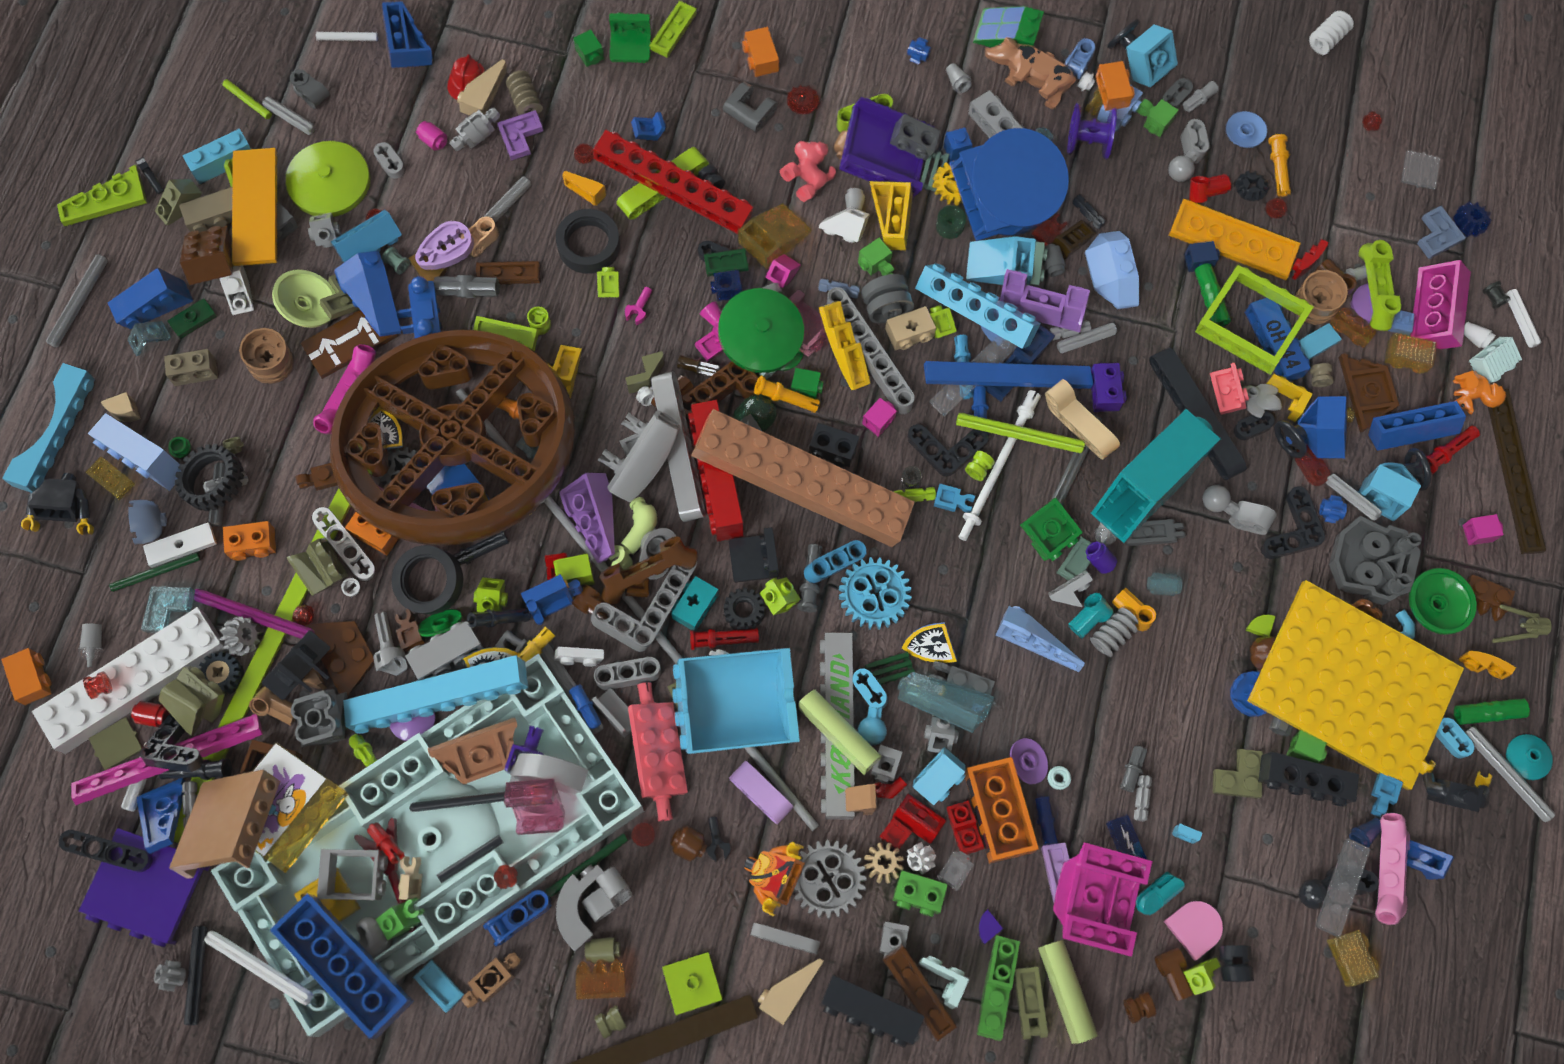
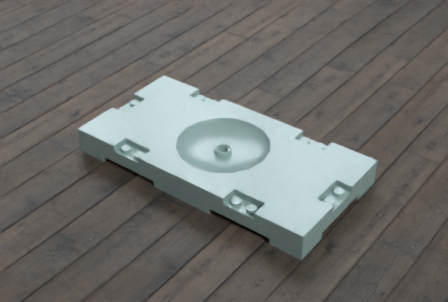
M539 654L525 662L528 688L521 690L518 694L499 695V698L495 700L484 699L477 701L475 705L463 706L423 734L418 733L339 785L337 791L294 818L265 856L255 850L249 868H245L235 861L220 864L211 870L232 908L240 915L269 966L313 993V998L308 1005L301 1004L284 993L285 998L308 1037H320L349 1016L275 937L270 929L298 903L294 894L319 878L321 849L363 850L354 839L355 835H361L374 841L367 833L369 825L378 822L386 831L389 820L396 818L397 846L404 852V856H409L410 865H412L413 857L421 858V865L419 867V874H422L421 898L414 903L416 911L422 908L425 910L421 916H418L421 922L417 924V929L412 933L408 931L404 935L393 938L392 946L374 958L396 982L546 880L547 876L584 851H588L644 812L641 804ZM514 717L517 721V728H515L513 736L514 745H524L529 726L541 728L544 732L537 747L538 752L546 756L571 762L588 770L580 793L569 795L545 785L549 800L539 804H534L530 784L523 785L525 804H517L519 807L537 812L559 813L519 815L515 802L510 803V801L411 812L409 809L410 804L415 802L506 792L513 788L515 785L509 783L512 775L505 770L463 785L456 779L453 773H449L443 768L439 761L429 756L427 748ZM430 835H436V842L431 846H427V838ZM499 835L504 842L503 844L446 881L440 882L437 874ZM337 856L336 868L341 872L351 892L372 894L374 861L370 857ZM398 857L397 874L399 880H401V874H405V871L401 868L400 858ZM383 874V880L386 882V891L382 895V900H356L361 909L340 922L357 941H359V933L356 930L357 922L365 917L378 918L392 906L398 905L388 876Z

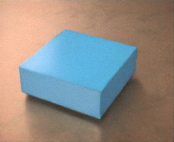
M1178 824L1174 827L1172 835L1194 844L1200 841L1202 832L1183 824Z

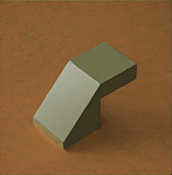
M662 351L643 356L642 363L645 372L625 378L629 394L638 392L644 386L651 387V378L658 376L665 364Z

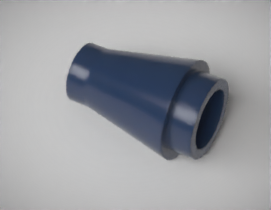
M1374 818L1353 828L1349 834L1351 843L1358 849L1369 848L1381 832L1380 819Z

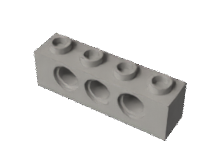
M990 90L970 103L968 114L989 138L1004 131L1003 129L1024 128L1023 125L1014 119L1012 112L1002 105L999 97L995 96Z

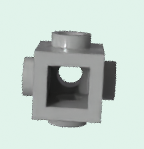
M332 213L310 217L309 224L311 228H308V233L311 241L315 240L316 247L321 245L323 248L333 246L330 241L339 237L338 235H341L338 222L334 223Z
M932 716L931 724L926 725L924 738L928 739L927 751L939 753L945 747L951 752L953 744H957L959 730H955V720Z

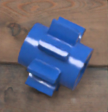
M919 37L917 41H911L907 51V55L912 56L911 62L919 64L922 60L927 61L931 51V47L927 46L928 40Z
M1330 495V498L1322 500L1319 514L1325 518V522L1335 524L1336 520L1344 519L1347 504L1343 503L1341 497Z

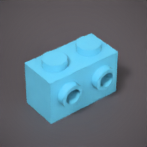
M944 747L914 779L913 788L933 805L938 801L942 802L949 795V789L954 784H960L965 778V764Z

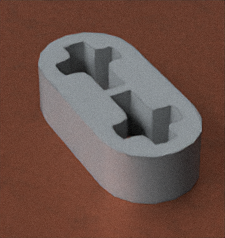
M388 143L377 144L374 148V155L386 174L393 179L403 176L405 172L404 165L393 148ZM382 151L387 153V158H385V156L381 154ZM393 163L395 167H398V169L394 170L393 168H391L390 164Z

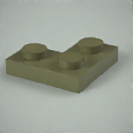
M336 275L329 276L328 282L336 294L320 299V306L329 319L332 320L360 310L353 305L347 293L344 294L340 289Z
M1245 749L1237 750L1236 771L1220 769L1213 771V794L1261 798L1262 783L1258 782L1263 752Z

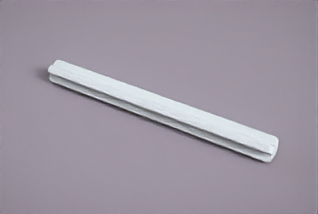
M212 930L204 938L207 944L301 1004L308 1005L313 998L311 991L219 933Z

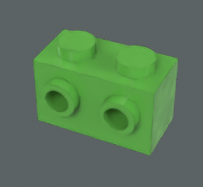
M901 870L892 901L897 902L896 906L910 910L911 907L920 909L919 913L933 917L934 914L941 912L948 884Z

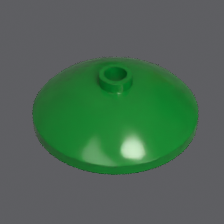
M1443 568L1425 571L1414 580L1409 592V603L1415 618L1421 625L1434 633L1443 635L1458 633L1467 628L1475 617L1477 604L1473 589L1461 575L1454 571ZM1433 602L1437 604L1438 608L1433 605Z

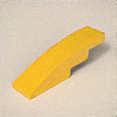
M835 301L819 307L832 351L850 389L855 390L870 384L861 343H855L851 322H845L841 301Z
M560 345L553 369L561 378L571 399L582 349Z

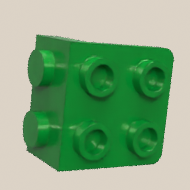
M609 13L611 30L610 61L649 62L651 42L650 14Z

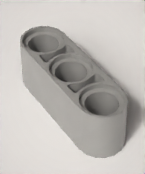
M645 657L599 666L594 672V679L597 686L602 690L617 689L657 681L661 675V668L657 659ZM649 665L656 667V671L652 674L644 672L645 668ZM631 669L634 671V674L630 678L622 677L623 671ZM604 673L611 675L610 680L607 682L599 681L600 676Z

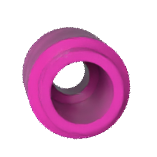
M423 121L417 127L416 134L419 139L434 151L441 150L446 146L447 134L433 123Z

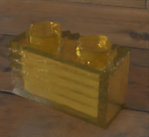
M1394 333L1387 342L1384 362L1391 364L1394 368L1406 367L1412 369L1415 373H1427L1434 366L1437 343Z
M1360 930L1351 931L1327 940L1346 987L1356 986L1380 977L1377 972L1380 970L1379 964L1374 957H1371L1368 950L1369 941L1365 934H1361Z

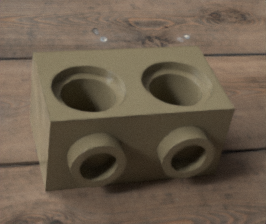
M209 349L164 356L166 377L174 386L218 379L217 362Z

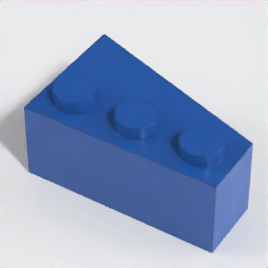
M403 1L382 2L391 68L432 65V50L424 41L422 33L418 31Z
M157 268L110 300L108 305L116 323L132 329L189 304L194 300L184 280Z

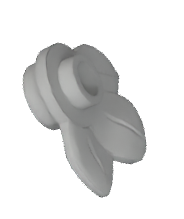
M1260 384L1256 387L1250 385L1243 387L1247 389L1249 400L1245 401L1247 410L1252 415L1261 418L1265 410H1281V401L1276 396L1279 390L1275 386Z

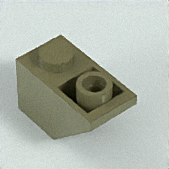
M169 179L155 212L165 225H171L183 217L179 205L200 198L202 192L191 179Z

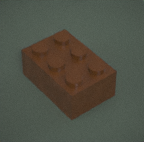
M213 226L207 231H192L185 235L180 264L189 285L232 275V238L227 226Z

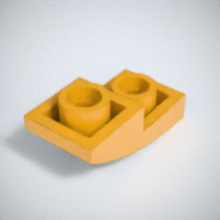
M1468 651L1458 659L1471 671L1479 673L1487 669L1490 675L1501 680L1512 675L1516 667L1498 657L1478 651Z

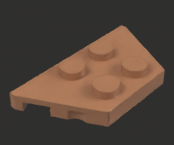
M514 717L427 748L429 756L439 761L443 768L449 773H453L456 779L463 785L497 773L505 768L512 745L514 744L513 736L515 728H517V721Z

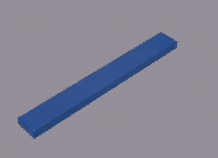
M926 361L924 363L926 384L1052 388L1064 379L1072 388L1091 389L1093 386L1090 366Z

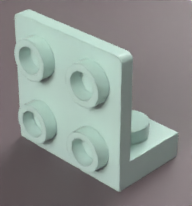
M932 956L923 957L919 960V966L952 981V983L946 985L942 994V998L945 999L943 1005L951 1009L956 1008L969 979L964 977L965 973L955 967L947 969L941 966L942 961Z

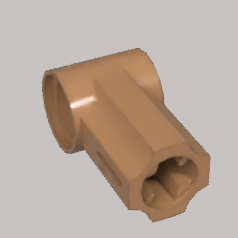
M266 686L249 703L251 711L256 715L264 716L268 714L290 726L296 720L291 714L293 703L285 699L281 700Z

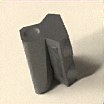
M334 689L323 690L294 699L291 714L297 720L298 726L295 730V736L301 742V747L316 744L327 745L345 739L346 727L343 700L348 699L347 692L335 695Z

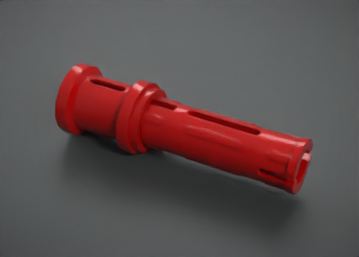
M1469 426L1444 446H1437L1433 453L1429 456L1426 455L1428 462L1431 463L1429 464L1431 474L1438 471V467L1442 464L1449 463L1455 453L1480 436L1479 430L1475 426Z
M758 628L715 632L713 629L703 632L690 630L691 650L700 647L714 649L716 645L759 643Z

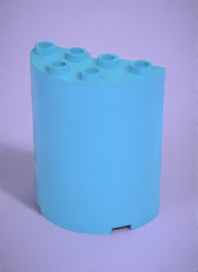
M790 648L678 659L677 664L673 665L676 688L672 690L673 702L678 704V712H675V724L680 726L681 750L685 749L687 754L800 742L796 702L793 696L794 684Z

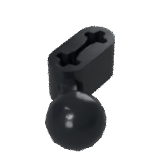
M1339 865L1329 869L1326 873V878L1321 881L1317 879L1304 881L1299 888V898L1306 907L1321 909L1328 903L1330 893L1335 889L1356 895H1364L1375 891L1378 888L1379 880L1371 871L1349 865Z

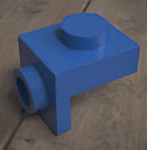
M656 112L653 118L634 117L631 121L635 139L658 140L666 128L661 112Z

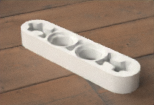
M321 507L313 512L312 520L317 529L359 580H370L375 574V568L370 559L328 508ZM322 514L325 516L328 514L327 520L332 526L327 529L323 521L318 522V515ZM334 530L343 532V538L340 541H333L330 538ZM349 547L357 550V555L351 559L344 556V551ZM361 557L364 558L360 560L361 564L364 567H370L368 569V575H365L364 573L359 574L361 570L356 562Z

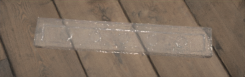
M1011 323L1012 327L1016 329L1017 327ZM998 336L971 363H1001L1017 348V345ZM945 385L929 402L945 417L977 385Z

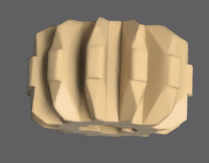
M878 843V852L873 847L869 848V852L873 856L865 855L864 859L871 863L866 864L864 867L866 870L873 869L868 875L869 878L877 874L876 882L880 883L882 876H884L888 884L891 882L890 875L894 879L899 878L895 870L903 871L904 867L897 863L902 862L904 857H895L900 850L896 848L891 852V843L886 845L885 850H883L882 843ZM881 857H884L885 861L890 862L887 865V869H884L883 865H878Z

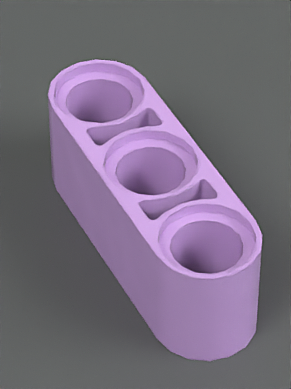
M744 761L729 777L732 783L777 825L794 808L747 761Z

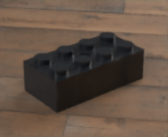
M834 975L830 978L820 1006L824 1007V1013L833 1017H837L838 1014L847 1017L845 1022L858 1028L863 1024L869 1027V1033L880 1038L885 1034L891 1037V1043L902 1048H906L907 1045H914L925 1017Z

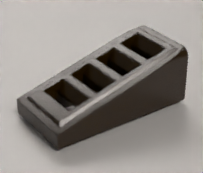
M1081 219L1058 235L1052 244L1060 246L1065 260L1093 238L1096 233Z

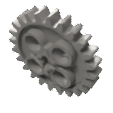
M826 840L823 847L817 841L816 849L808 845V854L803 851L800 852L803 859L799 861L805 864L793 892H799L795 896V900L803 899L801 908L804 909L809 905L808 913L810 915L817 910L818 918L822 917L823 912L826 913L828 919H831L833 912L840 918V910H844L849 914V905L857 907L854 901L855 898L863 899L858 892L866 891V887L861 882L867 881V877L860 875L866 869L862 866L858 867L862 862L861 858L853 859L856 854L855 850L847 853V844L840 849L838 841L835 842L834 846H831L829 840ZM835 857L839 860L836 868H828L826 866L829 858ZM817 861L822 863L830 877L834 876L832 881L840 894L839 898L835 896L829 884L824 882L825 878L817 865ZM809 870L818 871L816 880L809 881L806 879V874ZM842 878H848L851 880V885L847 889H841L838 886L839 881ZM823 890L831 893L829 900L825 902L818 900V895Z

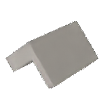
M611 688L598 699L596 697L592 699L594 706L624 738L632 732L628 706Z

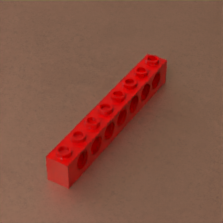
M605 129L593 149L595 160L738 235H741L752 216L753 206L748 201L732 196L727 190H720L710 181L699 179L691 171H684L678 168L672 161H665L659 158L656 153L640 148L637 143L623 139L616 132H610ZM621 150L623 153L616 154L615 151ZM634 160H640V161H642V162L639 163V164H636V163H634V162H632V161H634ZM657 169V170H659L660 172H659V173H653V172H651V170ZM677 179L679 182L672 183L669 180ZM693 188L696 189L697 192L691 193L688 191V189ZM713 198L715 202H708L706 199ZM725 208H732L734 211L727 212Z

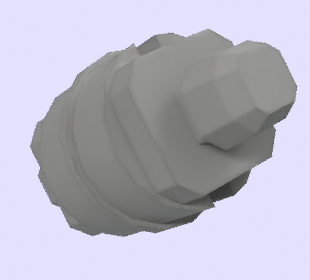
M491 108L486 111L485 115L478 110L468 118L466 117L455 128L459 136H455L451 140V146L455 151H458L465 147V144L472 149L482 141L484 142L495 130L491 123H495L499 119V112L495 108Z

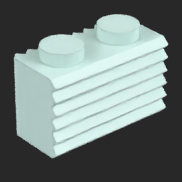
M1499 337L1471 358L1469 362L1474 371L1486 377L1489 383H1494L1501 379V375L1504 372L1514 369L1516 363L1522 360V357L1513 337Z

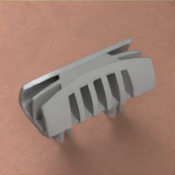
M657 410L649 423L646 422V424L631 415V413H628L626 418L629 421L624 419L621 425L638 434V440L625 459L621 460L607 449L602 453L605 457L600 456L598 459L599 462L614 470L615 475L607 486L609 492L628 502L633 501L652 481L668 457L677 438L681 425L662 411Z

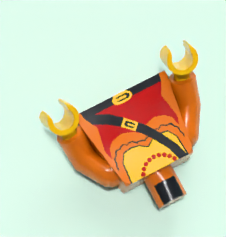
M791 842L789 845L772 848L769 852L762 851L758 859L748 857L745 861L744 869L752 873L749 883L754 886V893L762 905V910L773 917L775 916L774 909L776 906L780 907L781 904L788 905L805 863L799 861L801 857L798 856L799 850L804 848L802 845Z

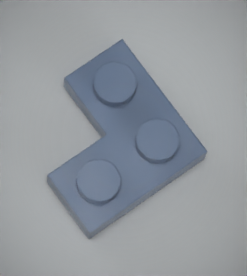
M1439 206L1424 214L1421 218L1432 233L1420 239L1417 244L1428 259H1431L1463 242L1466 237L1443 207Z

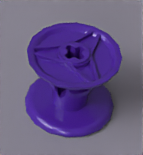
M1076 103L1070 123L1067 154H1072L1077 140L1087 141L1089 145L1092 142L1102 143V155L1107 160L1115 135L1117 109L1113 108L1110 111L1106 123L1098 122L1095 118H1092L1091 121L1080 119V104Z

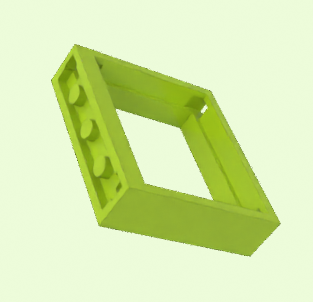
M1237 265L1200 321L1195 333L1271 375L1312 311L1313 306L1306 300L1299 299L1290 294L1288 290L1275 286L1268 279L1257 276L1250 269ZM1235 281L1300 316L1275 356L1210 320Z

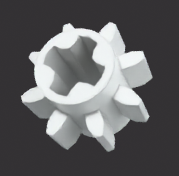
M922 842L907 850L909 853L907 862L913 871L919 870L921 874H924L936 866L934 863L936 855L930 845L923 847Z

